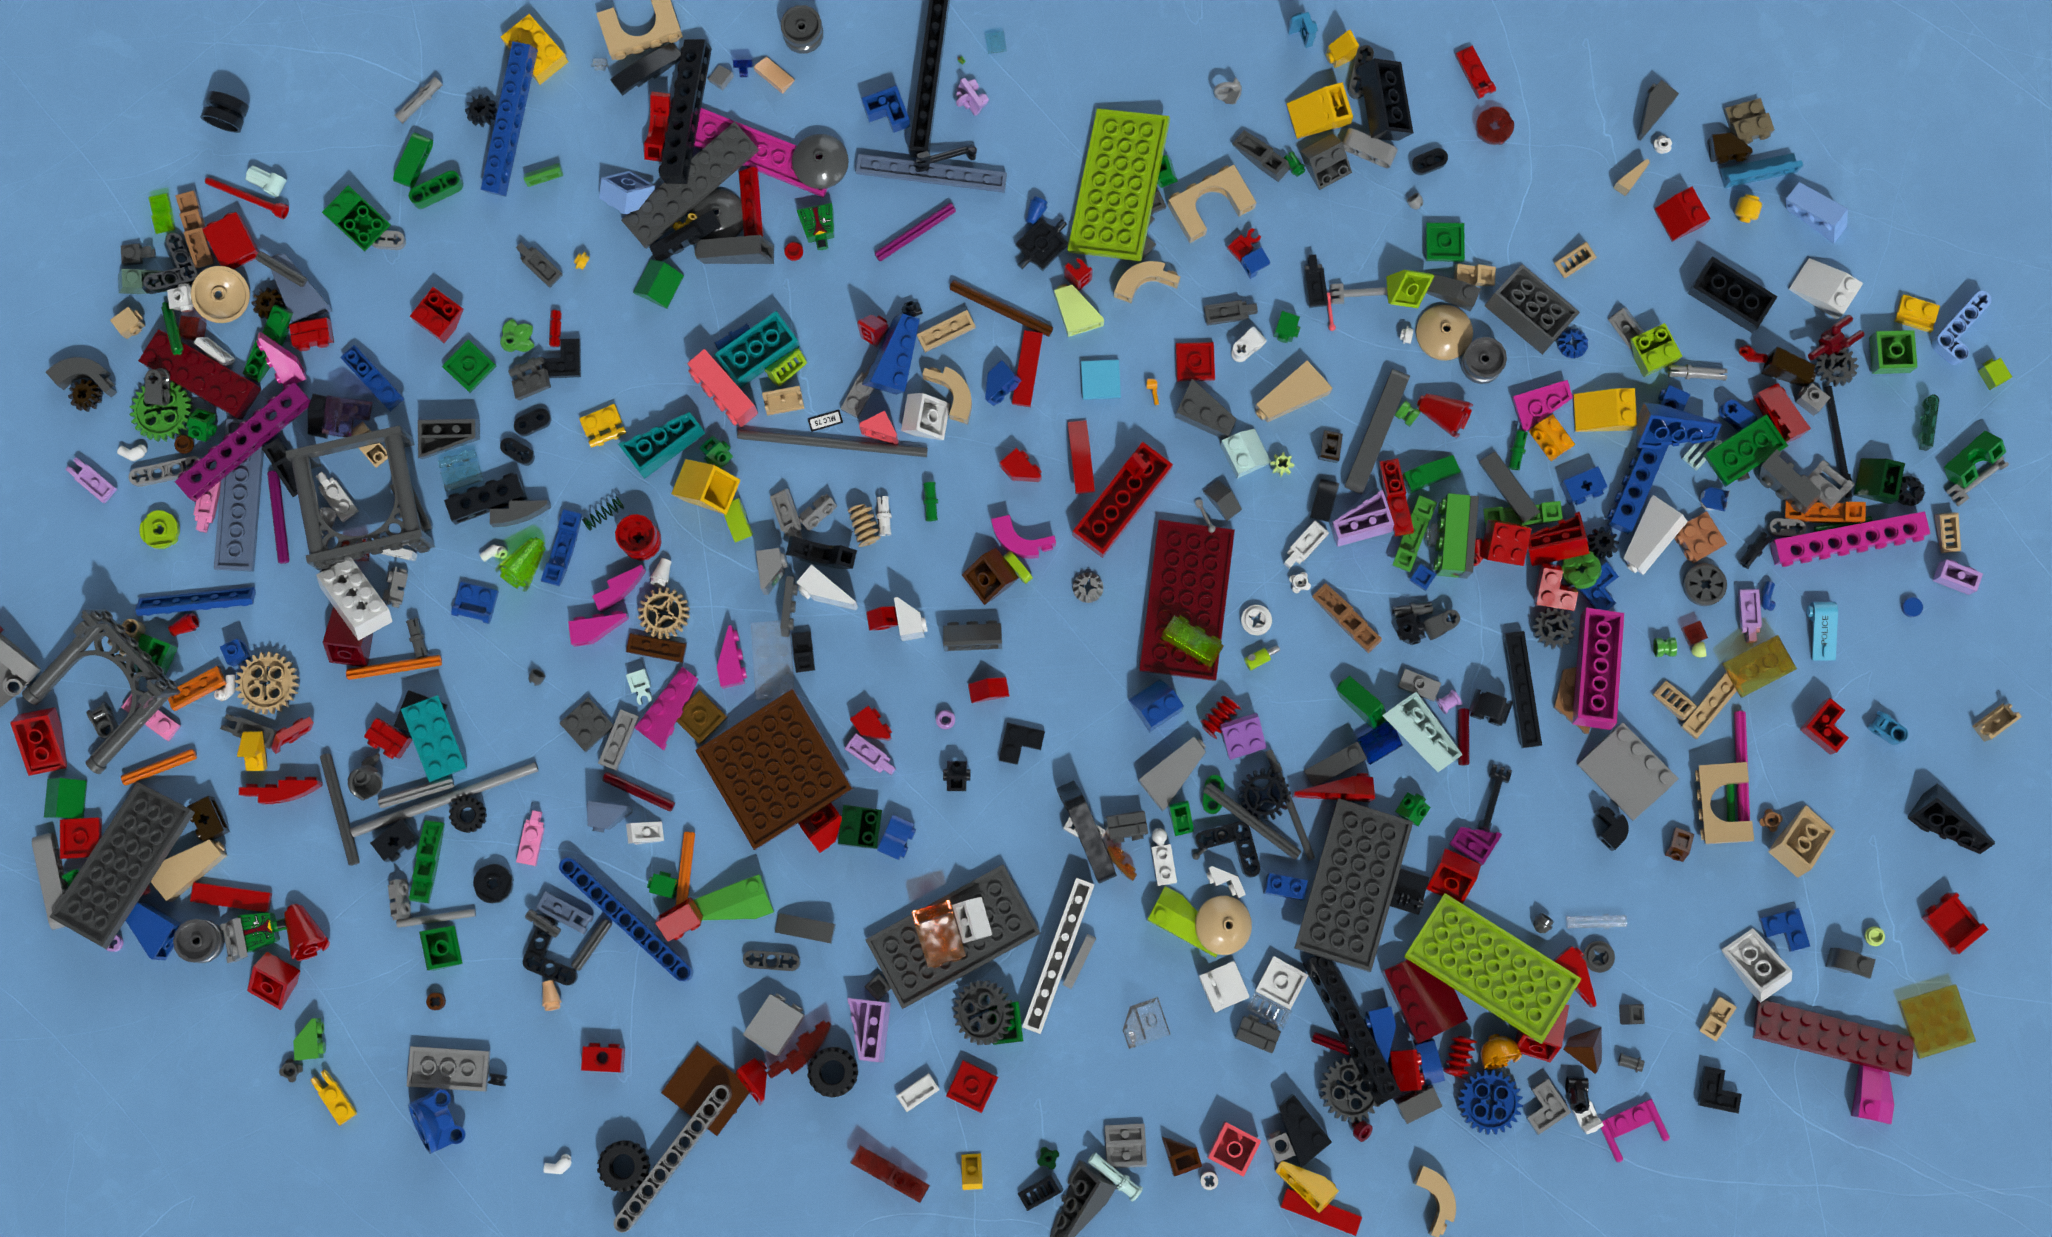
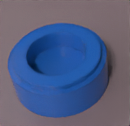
M1911 597L1903 602L1902 611L1908 617H1916L1922 613L1923 604L1918 598Z

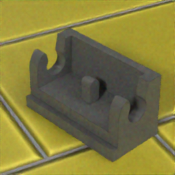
M1424 1085L1422 1090H1414L1394 1100L1406 1124L1443 1107L1432 1085Z

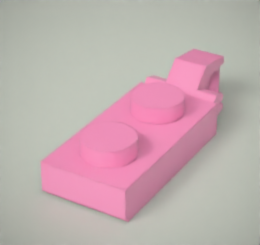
M221 481L196 501L193 515H195V521H198L196 530L199 532L207 533L209 523H213L215 519Z
M533 810L531 819H526L517 855V863L537 865L545 830L544 823L540 822L542 812Z

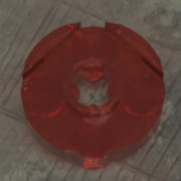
M1490 107L1481 112L1476 121L1477 137L1491 145L1504 144L1514 130V121L1510 117V113L1501 107ZM1497 122V126L1500 128L1494 130L1490 124Z

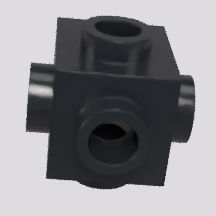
M1415 613L1396 619L1399 628L1397 629V635L1403 642L1415 645L1420 643L1421 639L1426 638L1424 633L1426 631L1425 624L1422 620L1420 621L1419 616Z
M947 761V769H943V781H947V791H966L967 781L971 780V769H967V761Z

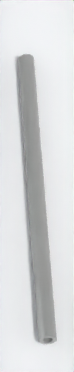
M534 762L350 828L353 837H357L396 823L401 818L407 819L452 803L457 799H462V797H468L539 771L537 764Z

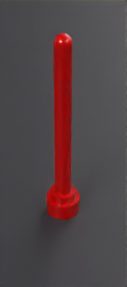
M207 177L205 179L207 185L271 210L275 217L285 219L288 215L289 206L286 204H273Z

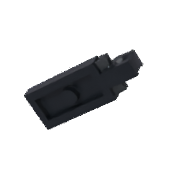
M1316 254L1308 255V266L1304 267L1309 308L1328 306L1324 267L1322 268V264L1317 265Z

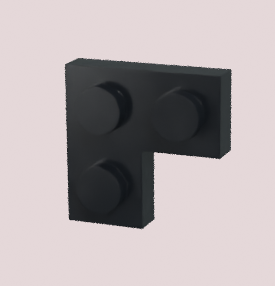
M560 339L561 358H543L544 364H542V369L544 368L548 371L549 378L581 377V340Z
M1007 723L999 761L1018 765L1022 747L1041 751L1045 731Z
M1704 1066L1698 1106L1739 1114L1742 1094L1722 1090L1725 1070Z

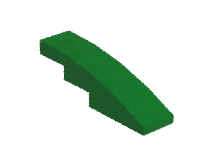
M428 820L424 822L416 852L417 860L412 875L413 883L409 895L410 901L428 904L430 902L441 851L444 823Z

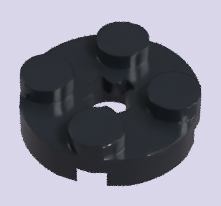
M490 864L477 871L474 876L473 887L477 897L482 901L492 904L501 903L511 894L514 879L505 867L498 864ZM496 878L498 886L490 889L489 881H493Z

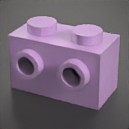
M1946 559L1938 564L1933 581L1970 595L1977 592L1983 573L1976 571L1972 567L1962 566L1954 560Z

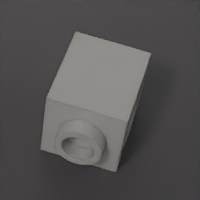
M1278 1130L1269 1134L1270 1138L1266 1139L1275 1162L1278 1163L1295 1156L1286 1132L1281 1133ZM1278 1140L1285 1142V1148L1282 1151L1275 1149V1143Z

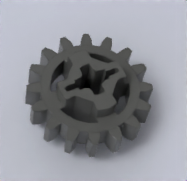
M1844 347L1843 350L1839 351L1838 356L1834 353L1831 355L1823 353L1818 356L1816 360L1819 362L1815 364V367L1819 368L1816 374L1822 375L1820 380L1826 379V385L1833 382L1834 387L1839 383L1841 386H1844L1846 381L1850 383L1853 379L1852 377H1855L1857 374L1855 370L1859 367V365L1854 364L1857 358L1851 357L1853 351L1847 353V348ZM1839 363H1841L1840 366H1838L1837 368L1835 367L1834 369H1832L1835 365H1838Z
M1546 608L1545 613L1541 611L1538 614L1540 618L1536 617L1534 619L1537 624L1532 626V629L1537 630V632L1533 635L1539 636L1538 643L1545 642V648L1551 645V649H1555L1557 645L1560 649L1563 647V643L1566 645L1570 643L1568 638L1572 639L1574 637L1571 632L1575 631L1576 628L1571 627V624L1575 621L1568 619L1571 615L1570 613L1564 615V609L1558 612L1557 608H1553L1552 611ZM1549 616H1555L1553 620L1545 619ZM1553 624L1556 625V627H1555L1556 631H1555V632L1552 631L1553 628H1552L1551 626H1552ZM1556 636L1563 637L1560 640H1553Z

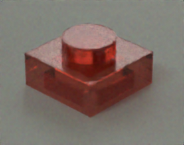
M1701 621L1681 628L1689 646L1708 638Z

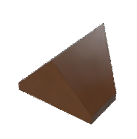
M1602 1027L1569 1037L1563 1049L1594 1074L1598 1072L1602 1062Z
M1162 1137L1174 1177L1202 1167L1197 1147L1193 1148Z

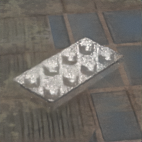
M781 621L751 623L756 700L777 699L791 689H795L791 630L789 637H782L780 630Z

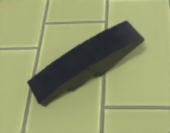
M674 43L667 44L625 68L611 78L610 81L623 96L635 86L639 88L652 77L654 79L679 62L681 60V52Z

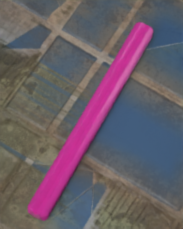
M1736 711L1734 712L1736 763L1747 762L1748 766L1746 712ZM1749 783L1737 784L1738 822L1750 821Z

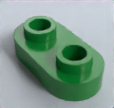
M1211 775L1206 779L1204 788L1208 783L1216 782L1217 788L1224 793V781L1220 776ZM1203 792L1202 807L1204 811L1208 814L1218 813L1222 805ZM1210 801L1215 802V808H1210L1208 803Z

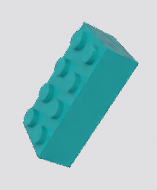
M775 311L714 355L728 376L739 388H742L765 372L764 369L794 349L799 348L800 344L778 312Z
M438 695L401 709L429 782L467 769Z

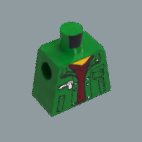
M832 203L797 210L808 243L816 242L817 250L828 249L827 239L834 238V209Z
M274 913L237 916L241 919L248 953L255 952L279 941V931L286 930L285 918L276 920Z

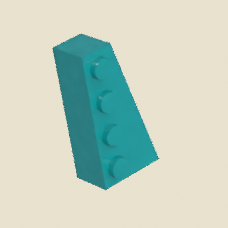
M688 412L668 421L663 426L654 427L651 431L642 435H636L633 439L626 442L623 441L618 443V445L645 479L703 436L705 432L693 415Z

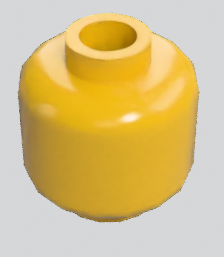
M1745 194L1744 197L1738 199L1735 215L1740 217L1739 221L1750 223L1751 220L1759 218L1762 208V202L1759 201V197Z

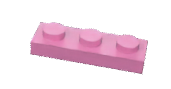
M132 694L121 707L128 713L132 704ZM159 709L145 723L147 727L167 741H170L181 727L180 724Z

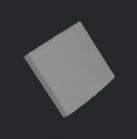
M1106 1125L1107 1162L1114 1168L1147 1167L1145 1125Z

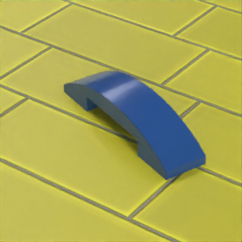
M563 509L558 524L559 530L549 561L545 565L541 582L556 586L561 585L577 541L582 514Z

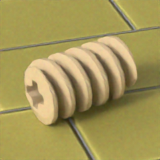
M865 504L848 509V513L852 514L850 520L854 521L852 527L857 528L854 533L859 535L856 538L857 542H860L858 547L871 545L881 538L874 535L879 530L872 529V526L877 523L876 521H870L874 517V514H868L872 507H866Z

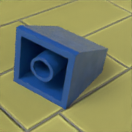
M1161 679L1128 700L1149 732L1182 712L1184 707L1175 691Z
M137 902L125 921L149 958L166 961L174 948L173 939L175 932L182 923L149 903Z

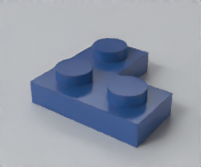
M1606 562L1601 566V576H1599L1593 586L1578 589L1594 609L1609 610L1616 604L1604 588L1619 576Z
M1799 908L1759 918L1765 937L1784 933L1789 952L1810 947Z

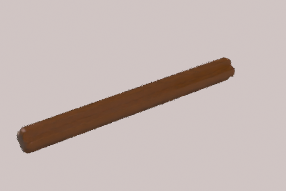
M953 280L950 284L951 291L1039 333H1043V335L1049 337L1053 332L1052 326L956 280Z

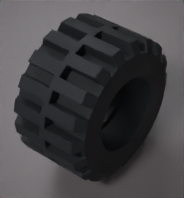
M829 1047L818 1051L808 1065L807 1076L810 1080L809 1083L822 1096L831 1098L842 1096L850 1091L857 1081V1062H855L854 1057L847 1050L839 1047ZM830 1060L840 1062L845 1070L843 1079L837 1084L827 1083L821 1075L823 1065Z
M630 1140L612 1143L601 1152V1157L597 1162L599 1164V1168H597V1173H600L599 1178L601 1181H604L606 1187L611 1188L610 1190L619 1192L633 1190L639 1187L649 1174V1155H646V1150L641 1148L640 1144ZM620 1154H627L634 1161V1172L627 1178L619 1177L613 1169L614 1159Z

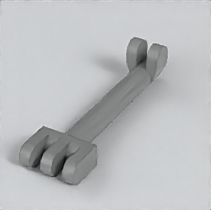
M1343 283L1330 285L1331 290H1338L1330 292L1331 297H1338L1337 299H1331V304H1344V297L1388 295L1387 287L1344 290Z
M2001 456L1994 464L1980 473L1979 477L1965 489L1955 484L1946 492L1951 494L1955 491L1956 494L1951 499L1955 500L1960 497L1961 500L1956 502V505L1960 506L1969 499V496L1966 494L1997 470L2006 468L2009 463L2003 460L2005 458Z

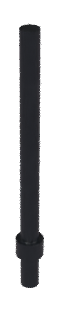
M1832 386L1824 387V390L1831 397L1827 401L1840 475L1846 480L1852 481L1851 474H1848ZM1852 490L1845 495V498L1853 497Z

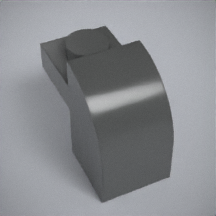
M1830 948L1825 967L1870 979L1876 959L1846 949Z

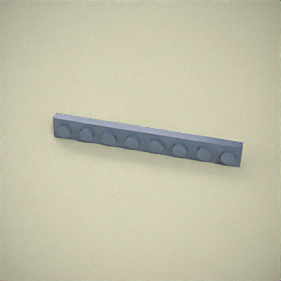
M858 154L856 174L1005 193L1006 172L931 163L927 171L916 172V161Z

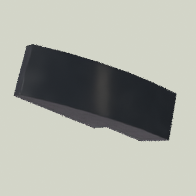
M279 437L264 446L262 450L291 496L295 497L298 493L292 462L287 459L285 451L288 450Z

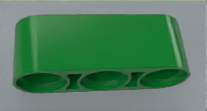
M416 132L412 134L394 172V182L409 188L415 186L432 150L433 139Z
M447 171L412 188L408 196L416 208L423 209L461 191L464 185L463 180L457 172ZM452 179H457L455 184H449ZM435 187H440L438 192L432 193ZM418 195H423L420 201H415Z

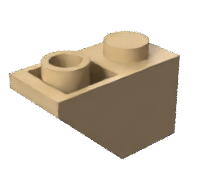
M362 421L349 431L348 435L355 436L372 431ZM381 443L359 447L376 468L388 459L387 451Z

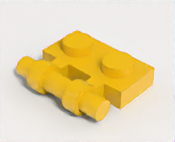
M615 404L579 418L586 436H595L594 439L588 441L591 448L597 445L600 447L605 442L612 439L617 440L621 435L626 434L624 426L618 429L615 426L622 423ZM610 428L611 432L601 436V431Z

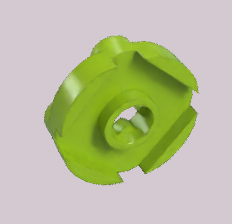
M162 510L153 511L146 515L147 517L140 524L139 533L141 539L148 546L155 549H166L177 543L180 525L175 516ZM159 525H161L162 528H164V531L160 535L159 533L155 532V529H158Z

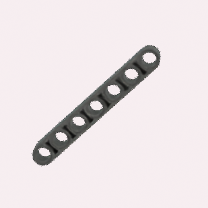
M1392 368L1344 488L1359 494L1363 493L1410 375Z

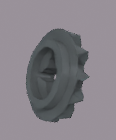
M1595 941L1584 949L1583 959L1591 971L1602 973L1608 971L1613 966L1615 954L1609 944L1603 941ZM1595 952H1597L1598 954L1605 952V954H1603V956L1601 957L1602 962H1600L1599 960L1592 962V960L1596 956Z

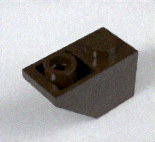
M1732 133L1712 134L1708 139L1711 162L1722 164L1729 160L1745 161L1753 152L1750 146Z

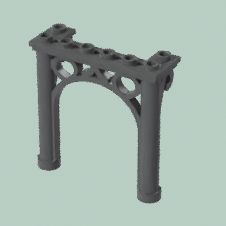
M105 609L83 610L81 617L84 621L78 624L73 631L76 637L31 686H27L22 692L23 697L29 703L38 705L79 660L90 655L107 658L123 671L131 688V708L125 720L86 760L87 767L96 774H101L107 768V764L171 696L181 693L177 688V684L167 678L164 670L154 664L151 656L141 650L138 642L134 638L129 637L125 632V628L116 623L113 615ZM105 636L111 640L113 645L109 652L104 651L101 642ZM94 641L95 650L85 651ZM121 648L127 655L122 656L116 653ZM134 663L142 670V672L136 673ZM142 676L148 680L146 682L148 684L146 687L149 689L147 692L139 689V679Z

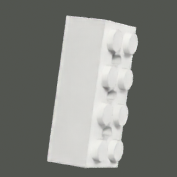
M347 558L344 562L337 563L330 569H326L316 575L321 590L358 641L393 622L389 608L352 558Z

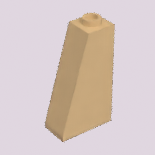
M1307 360L1256 404L1255 413L1261 420H1265L1268 423L1329 395L1333 388Z
M207 840L163 861L151 883L166 901L173 902L189 889L193 882L196 883L227 856L224 852L225 847L219 841Z

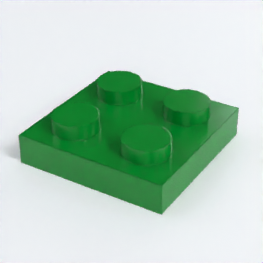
M1426 223V261L1464 262V223Z
M467 340L442 367L471 393L496 368V365L470 340Z

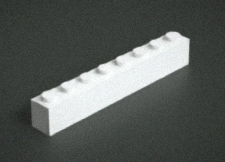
M1076 878L1022 1028L1041 1034L1095 884Z

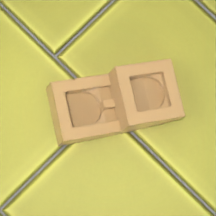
M1456 264L1454 279L1464 281L1473 286H1494L1496 267L1480 264L1476 266Z
M1718 996L1699 1031L1717 1041L1737 1007L1721 996Z

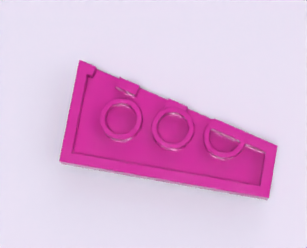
M682 667L634 728L662 750H665L669 735H672L675 729L673 727L683 713L682 708L685 702H688L699 679Z

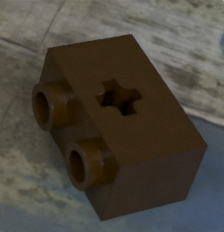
M206 796L187 806V808L195 812L190 821L195 823L197 828L195 832L200 840L204 842L215 840L230 832L214 797ZM206 816L209 817V819L207 820L208 824L204 823V821H206Z

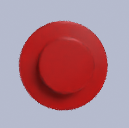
M797 242L789 243L784 250L785 256L791 261L799 260L803 256L802 246Z

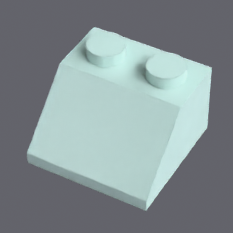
M1255 429L1236 433L1221 441L1220 446L1237 479L1271 463Z

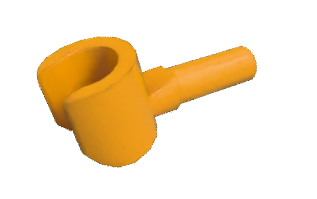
M1147 379L1146 389H1152L1154 405H1159L1157 381L1155 379Z

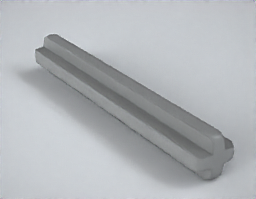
M451 777L387 795L378 798V805L380 808H386L454 787V781Z

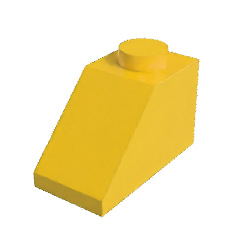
M1351 29L1328 45L1326 58L1330 64H1333L1334 68L1355 59L1359 44Z

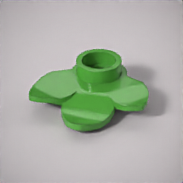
M514 319L504 324L500 345L505 351L513 352L518 350L527 352L534 348V343L529 340L533 333L532 325H517ZM512 340L513 343L509 344L506 341Z

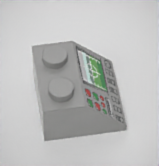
M779 548L756 551L760 588L764 595H768L785 574L784 568H788L787 557Z

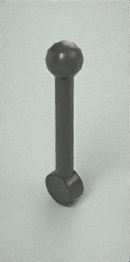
M1220 831L1218 833V839L1225 838V833L1223 831ZM1201 849L1193 853L1192 858L1198 860L1200 855L1207 849Z

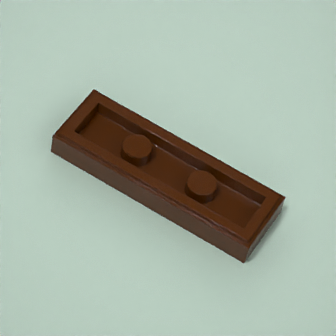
M630 633L626 652L683 663L687 644Z

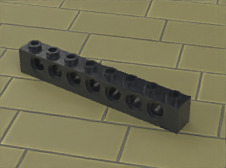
M684 39V44L681 48L678 77L674 84L675 93L671 100L672 109L671 114L668 116V131L665 133L666 142L662 150V163L659 166V176L666 184L688 183L712 48L705 39Z
M1319 956L1308 959L1303 963V966L1376 1105L1379 1106L1402 1094L1332 960Z

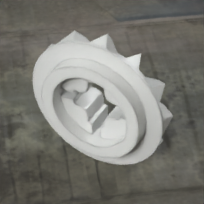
M1252 605L1243 612L1241 623L1243 629L1249 634L1259 636L1265 634L1270 629L1272 616L1264 606ZM1260 613L1259 620L1263 624L1257 623L1256 626L1252 627L1253 620L1251 618H1255Z

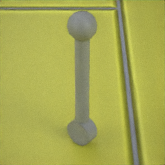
M1196 500L1195 505L1200 509L1208 525V531L1211 533L1215 532L1216 528L1211 524L1203 508V501Z

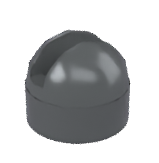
M532 669L528 680L530 683H535L534 686H537L544 681L546 676L542 671Z

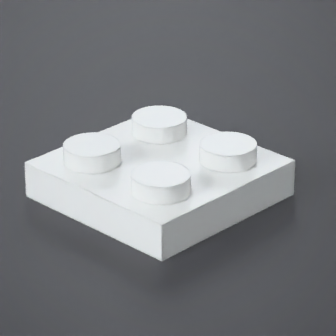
M1273 956L1255 991L1291 1010L1308 974Z

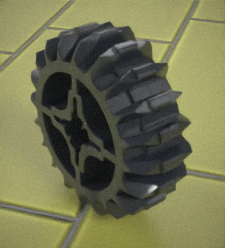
M1261 768L1260 775L1257 770H1254V777L1251 774H1247L1246 777L1249 782L1243 779L1241 783L1245 787H1239L1238 789L1244 792V794L1238 795V798H1244L1245 800L1240 802V805L1246 804L1248 807L1245 810H1251V815L1256 813L1257 820H1260L1262 815H1264L1265 821H1268L1269 815L1273 820L1276 819L1275 812L1281 816L1283 813L1280 808L1284 810L1288 808L1283 803L1290 802V799L1285 798V795H1290L1291 791L1284 790L1289 787V784L1282 785L1281 782L1285 780V777L1278 780L1277 777L1280 773L1276 772L1272 776V769H1269L1267 774H1265V769ZM1258 779L1270 780L1265 787L1253 784ZM1274 784L1277 785L1280 792L1279 800L1272 793ZM1250 789L1257 796L1255 805L1252 804L1249 797ZM1268 789L1267 796H1269V799L1266 797L1260 802L1262 799L1260 791L1262 790L1263 792ZM1264 802L1276 805L1271 810L1259 809Z

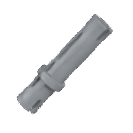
M434 76L394 116L403 124L427 100H431V96L443 84Z
M1689 364L1686 366H1668V370L1676 371L1668 372V377H1684L1688 380L1690 378L1726 381L1727 375H1720L1728 373L1726 368L1692 367Z

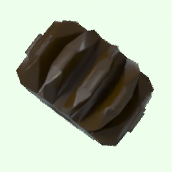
M269 287L266 288L265 292L259 289L260 295H254V298L257 300L251 302L255 306L253 311L258 313L261 319L265 317L267 320L273 305L286 306L282 301L283 298L279 291L276 289L271 290Z
M81 379L80 384L74 382L75 388H69L73 392L68 395V398L72 400L70 403L72 406H76V409L79 411L84 409L86 412H89L90 407L97 409L95 404L102 403L98 399V397L103 396L102 392L99 391L100 387L92 380L87 382L85 379Z

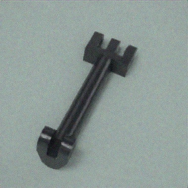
M971 144L935 155H930L928 151L918 153L915 171H927L931 163L966 154L970 160H975L977 148Z
M1492 765L1489 778L1495 779L1484 820H1480L1478 829H1485V831L1490 832L1491 820L1502 782H1509L1512 770L1508 769L1505 776L1503 775L1504 767H1500L1499 772L1496 773L1497 765Z

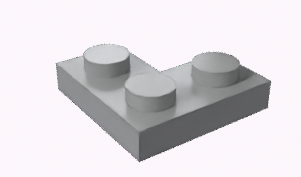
M1549 1079L1531 1089L1542 1107L1526 1118L1537 1135L1569 1115L1571 1111Z

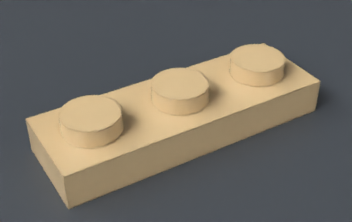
M968 310L918 333L917 338L926 353L975 329L976 326Z

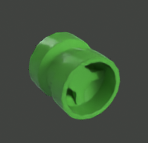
M1405 401L1394 416L1398 419H1403L1405 424L1410 427L1421 411L1417 408H1412L1411 404Z
M1669 637L1665 640L1654 638L1653 651L1655 657H1662L1664 654L1669 657H1675L1677 655L1676 638Z

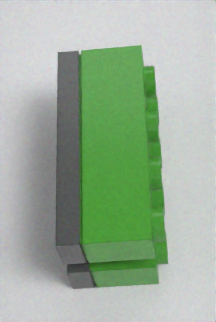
M1448 493L1439 502L1438 514H1441V518L1437 522L1436 529L1439 533V539L1435 543V551H1438L1437 559L1434 560V570H1437L1436 576L1467 579L1473 573L1479 496Z

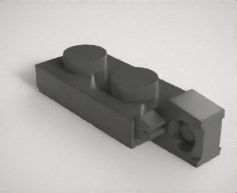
M522 243L516 247L523 255L520 258L523 264L549 288L563 276L536 248L531 247L528 249Z
M1242 300L1206 305L1204 306L1206 324L1209 326L1249 319V315L1257 314V303L1247 305L1246 301L1242 302Z

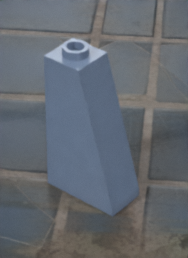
M285 253L276 254L272 257L303 275ZM271 269L287 310L293 313L291 319L294 323L313 320L332 311L328 303L308 280L304 287H300Z

